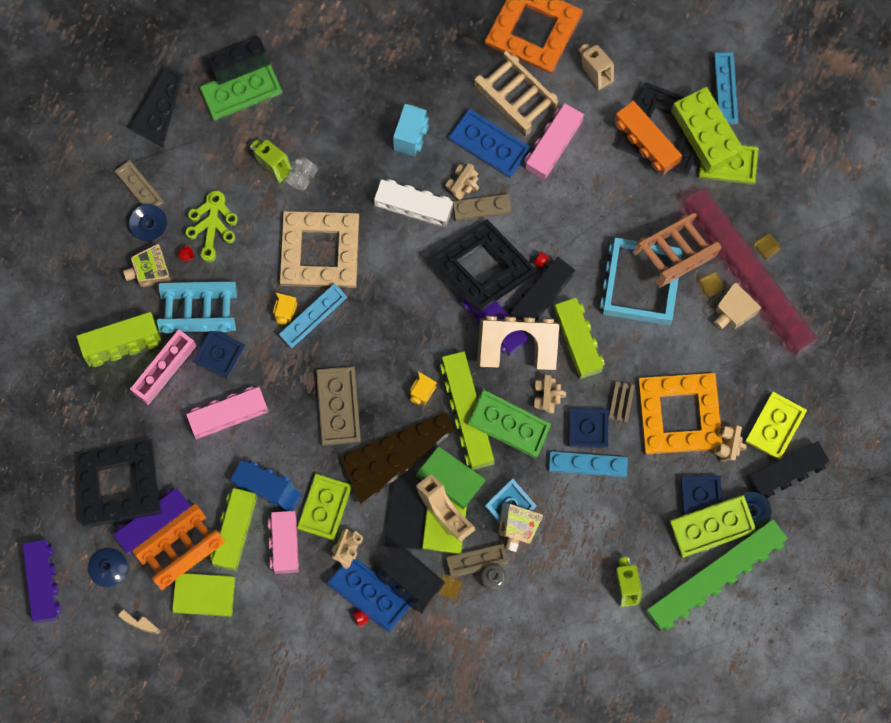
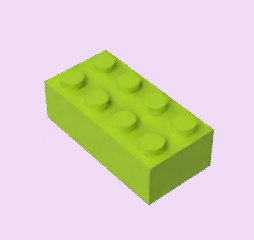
M707 87L674 103L671 112L707 173L741 157L744 149Z
M151 312L77 335L83 358L89 367L101 366L104 364L103 362L108 360L117 361L127 354H138L140 350L145 348L154 349L162 343L156 321Z

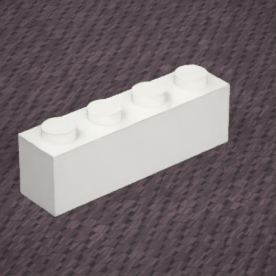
M389 179L386 181L381 180L374 199L375 206L445 228L453 209V201H450L451 199L448 197H437L425 190L422 192L417 191L412 186H401Z

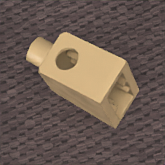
M584 44L579 49V52L582 54L583 69L596 88L600 90L614 82V63L598 45L590 48L588 44Z
M735 282L717 306L715 311L720 316L714 321V324L721 330L727 324L736 329L757 315L762 307Z

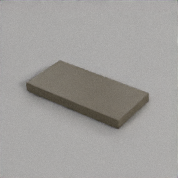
M355 366L316 370L322 446L361 443Z

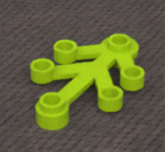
M220 191L209 193L207 202L198 209L190 210L188 214L190 220L196 222L200 219L201 215L210 210L209 217L195 227H189L186 230L187 237L193 240L208 227L206 244L200 252L202 260L207 263L213 262L216 258V252L213 248L216 228L223 235L226 243L231 244L235 241L234 233L229 231L218 218L219 210L226 217L228 225L234 226L238 222L236 214L231 213L224 205L226 201L225 196ZM214 197L219 198L217 202L212 201ZM193 213L198 214L196 218L191 217ZM230 217L235 218L233 222L228 221ZM195 231V234L190 236L189 232ZM232 235L233 237L232 239L227 240L226 236ZM211 251V254L206 256L205 252Z

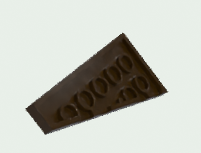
M447 412L340 455L361 508L367 504L370 498L378 495L382 488L389 483L391 484L413 466L416 460L424 457L433 446L441 443L455 431Z

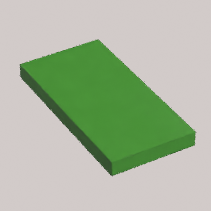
M271 65L218 85L215 80L200 86L214 121L282 94L281 87Z
M484 389L481 391L467 423L535 459L540 453L551 426L545 420Z

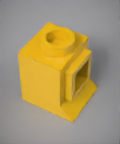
M276 293L278 300H276L273 310L275 322L281 325L290 324L293 321L297 307V298Z
M418 372L419 380L416 379L410 389V401L416 405L422 404L425 406L436 389L437 382Z

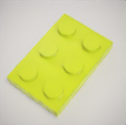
M772 392L745 442L779 461L807 410Z

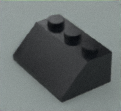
M258 36L206 55L218 85L270 65L267 52Z
M401 544L395 549L377 574L383 584L392 588L398 597L406 600L412 609L421 614L437 598L446 583Z

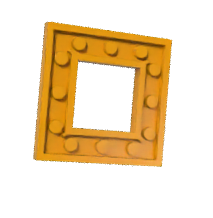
M715 373L638 379L645 455L715 450V446L722 443V438L718 436L721 423ZM697 395L701 430L663 433L660 397Z

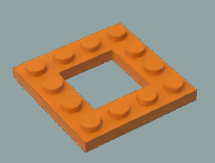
M506 0L485 44L503 53L507 51L510 55L514 54L518 60L552 74L583 10L562 0ZM525 6L557 20L544 48H540L511 34Z

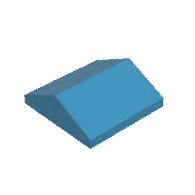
M513 478L484 504L499 524L503 503L533 511L537 507Z

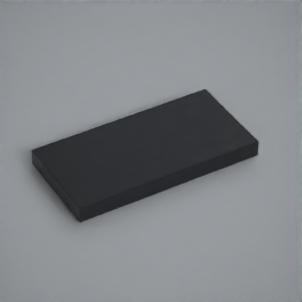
M407 470L394 481L385 546L398 547L401 544L406 549L424 551L422 543L427 507L416 485L422 482L416 476L418 471Z

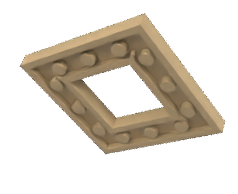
M284 211L280 285L330 287L335 283L341 288H356L359 214ZM302 232L339 233L338 267L301 266Z

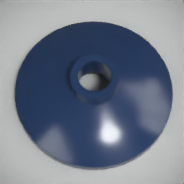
M145 204L136 208L131 214L129 220L130 229L138 239L154 241L165 233L167 217L158 206ZM147 222L153 223L151 227H146Z
M748 491L743 493L755 528L760 529L764 527L772 516V507L769 500L758 492ZM753 505L757 507V511L752 509Z
M105 548L92 556L88 571L91 579L97 585L114 587L126 577L128 564L121 552L116 549ZM106 563L110 564V569L104 570Z

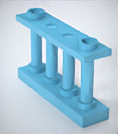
M236 282L159 283L160 297L165 299L164 319H157L159 332L172 333L178 330L182 332L236 331L235 318H230V299L237 298ZM222 298V318H211V299ZM174 299H184V319H172ZM193 299H204L203 318H191Z

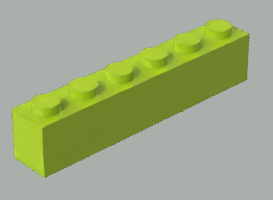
M465 351L442 357V363L439 365L442 375L446 374L447 381L444 382L447 393L450 392L452 396L449 402L451 410L456 411L457 418H454L456 428L461 429L462 436H459L462 448H466L467 454L464 455L466 465H470L472 470L494 465V457L488 435L467 424L478 399Z

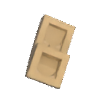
M122 610L118 615L125 622L139 630L152 634H159L160 632L144 616L137 622L125 610Z

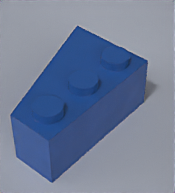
M241 460L230 481L247 492L255 493L258 498L261 497L270 501L269 503L274 506L282 507L286 512L294 510L302 494L290 483L291 480L283 475L278 477L274 471L268 468L262 470L253 461L247 463Z

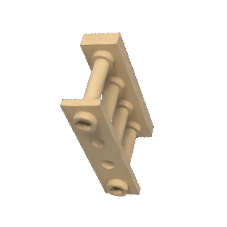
M506 51L503 59L505 63L488 78H483L481 75L475 78L474 87L526 137L531 132V121L549 105L556 110L558 98L553 92L549 93L519 63L518 58L514 54L510 55ZM509 68H512L518 75L501 91H496L492 84ZM524 80L531 88L514 103L509 104L505 100V96ZM535 93L544 99L527 116H522L518 112V109Z

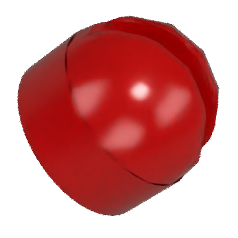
M189 245L179 249V259L185 262L194 258L193 250Z
M540 251L533 264L541 268L546 267L547 264L545 262H549V257Z
M360 610L353 612L358 627L368 622L369 617Z

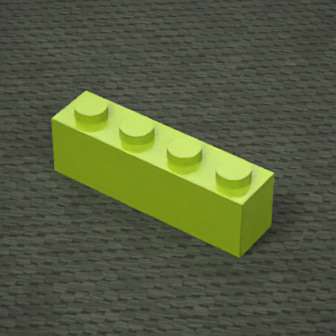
M576 297L556 304L554 311L579 378L583 379L601 373L605 363L602 355L597 353L596 348H598L595 337H591L589 332L591 331V325L589 320H585L583 316L585 310L582 302L578 303Z
M233 488L232 493H228L226 504L229 505L227 512L224 511L221 517L222 529L218 530L225 543L211 553L210 560H212L214 567L237 572L257 501L255 493Z

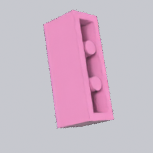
M272 512V518H268L269 530H272V537L269 538V548L273 549V557H270V569H274L275 574L298 573L296 512Z

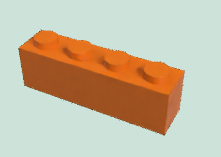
M634 101L616 114L615 124L618 129L624 130L628 140L639 147L642 156L652 162V167L657 172L660 171L664 175L681 161V153Z

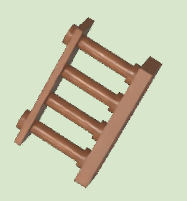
M695 213L689 216H682L673 225L647 239L644 237L636 243L637 247L633 254L637 255L642 251L645 252L659 270L660 276L656 283L660 288L716 257L722 248L718 242L712 245L707 244L691 223L697 216ZM685 228L700 246V252L697 253L690 248L679 234L680 230ZM672 236L688 256L687 259L684 261L679 259L664 239ZM658 243L674 264L673 267H665L650 247Z

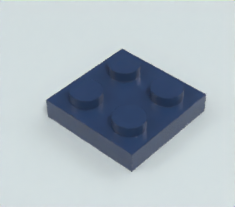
M210 331L193 362L228 380L246 346L218 331Z
M570 408L569 448L608 449L609 409Z
M721 475L681 477L683 515L722 502Z

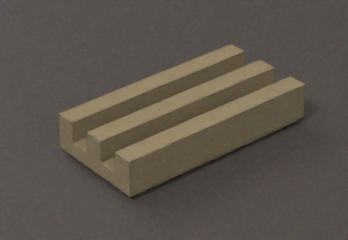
M616 381L609 420L628 423L635 385L622 384ZM622 388L618 414L616 417L613 415L616 405L618 389ZM626 389L630 391L625 418H621Z

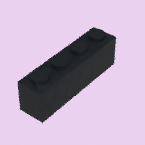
M559 257L554 261L551 259L546 265V271L543 275L539 274L533 281V287L531 289L527 288L521 296L523 299L519 303L515 302L510 308V316L516 317V320H523L524 317H533L537 321L575 276L576 270Z
M819 441L751 475L748 481L754 492L761 493L769 499L776 495L775 491L779 489L785 491L793 486V482L798 480L800 483L810 477L808 474L814 471L816 474L827 469L826 465L830 461Z

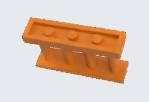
M196 503L132 550L142 565L148 562L157 575L152 579L161 590L169 586L174 580L225 543L217 530L211 533L202 521L206 517ZM195 526L205 538L197 545L186 534ZM179 538L189 550L181 557L170 546ZM163 550L173 562L165 569L154 558Z

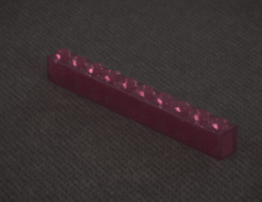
M703 188L688 198L685 203L687 214L695 213L697 215L695 217L696 225L700 231H704L708 236L707 240L710 245L718 242L722 246L718 252L719 257L728 263L730 272L739 278L742 288L748 291L752 296L751 298L762 307L764 318L768 322L771 321L774 325L776 334L779 337L782 336L785 340L787 349L797 355L814 344L817 340L816 335L707 189Z

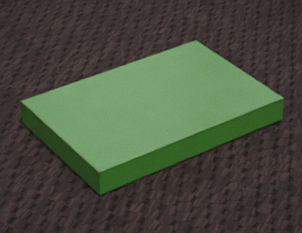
M440 447L435 450L416 475L423 481L432 474L444 486L449 500L463 510L486 481V479Z

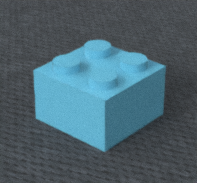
M408 104L404 105L393 137L394 151L414 157L417 151H421L423 134L426 135L429 128L427 110Z

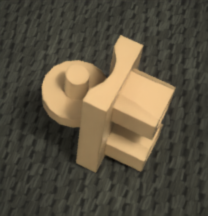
M470 163L467 166L459 164L455 172L459 177L458 180L449 179L446 183V188L453 193L455 199L461 201L465 193L469 194L471 190L477 192L479 186L476 184L478 173L474 170V166Z
M545 375V379L536 380V391L544 392V398H535L534 407L538 410H545L549 414H554L555 404H560V399L566 397V392L561 391V385L556 384V380L552 379L551 375Z
M736 425L719 428L718 436L724 438V442L715 446L714 453L721 457L720 461H734L736 456H739L740 451H746L747 446L742 443L743 438L740 437L742 427Z
M347 528L344 529L338 543L332 548V558L339 561L345 569L349 568L352 560L356 558V549L358 544H361L363 537L356 531L350 532Z

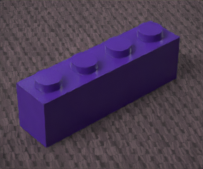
M461 295V305L466 311L470 310L474 314L473 318L478 325H480V318H485L486 315L497 316V319H504L505 316H509L497 301L478 313ZM522 330L513 331L503 339L500 351L511 356L528 342V337Z
M178 488L175 490L170 489L163 495L164 498L160 500L161 514L132 519L129 524H123L116 529L117 533L114 534V537L129 556L134 554L132 550L191 507Z
M47 540L23 543L32 621L38 624L59 620V614H62L61 604L60 602L57 603L56 595H59L58 583L54 582V576L57 575L55 564H52L51 556H54L53 545H50Z

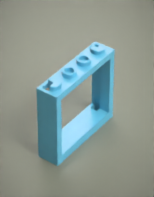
M615 238L614 244L610 243L608 253L612 255L611 261H607L606 272L609 273V277L604 280L603 290L606 291V296L602 297L600 308H604L603 315L670 326L673 319L678 278L668 285L664 314L611 305L619 248L635 250L637 247L636 243L638 242ZM658 244L650 247L655 254L666 255ZM670 246L678 258L681 259L683 250Z

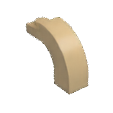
M432 474L416 485L424 504L448 534H452L461 542L475 531L474 526L451 503L444 486Z

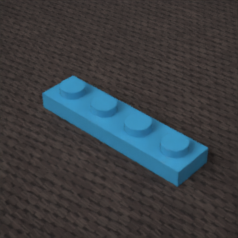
M733 52L715 53L717 105L729 125L738 124Z
M334 283L278 335L290 348H293L338 307L347 296Z
M551 451L549 472L626 478L628 457Z

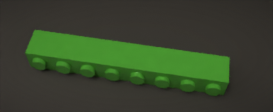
M773 519L650 607L646 614L659 632L662 629L668 631L676 625L674 623L676 619L680 617L683 620L690 615V609L694 606L700 608L707 602L706 598L712 595L715 597L722 592L721 587L726 583L729 586L738 580L737 576L740 573L747 574L754 569V563L759 561L761 564L770 557L768 553L772 550L777 552L786 546L784 542L788 538Z

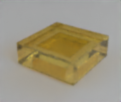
M770 233L754 245L765 260L782 248Z
M717 272L699 281L707 298L726 289Z
M444 575L443 581L446 583L439 595L456 601L463 582Z

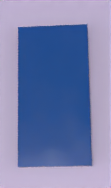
M471 109L467 110L448 137V140L510 179L531 150L530 146Z
M357 558L352 560L350 567L347 569L342 565L327 583L330 588L388 633L410 608L406 600L398 597L392 588L383 584L377 574Z

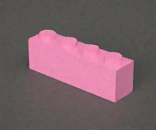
M567 104L556 110L553 116L555 118L554 121L547 124L544 130L545 135L543 138H538L534 145L536 149L533 153L530 152L525 159V170L544 181L583 121L584 114Z
M178 330L130 388L133 395L146 405H149L195 349L194 340Z
M250 387L244 390L242 394H231L226 397V400L210 402L207 407L202 409L201 407L194 408L186 415L197 440L266 414L268 409L260 388Z

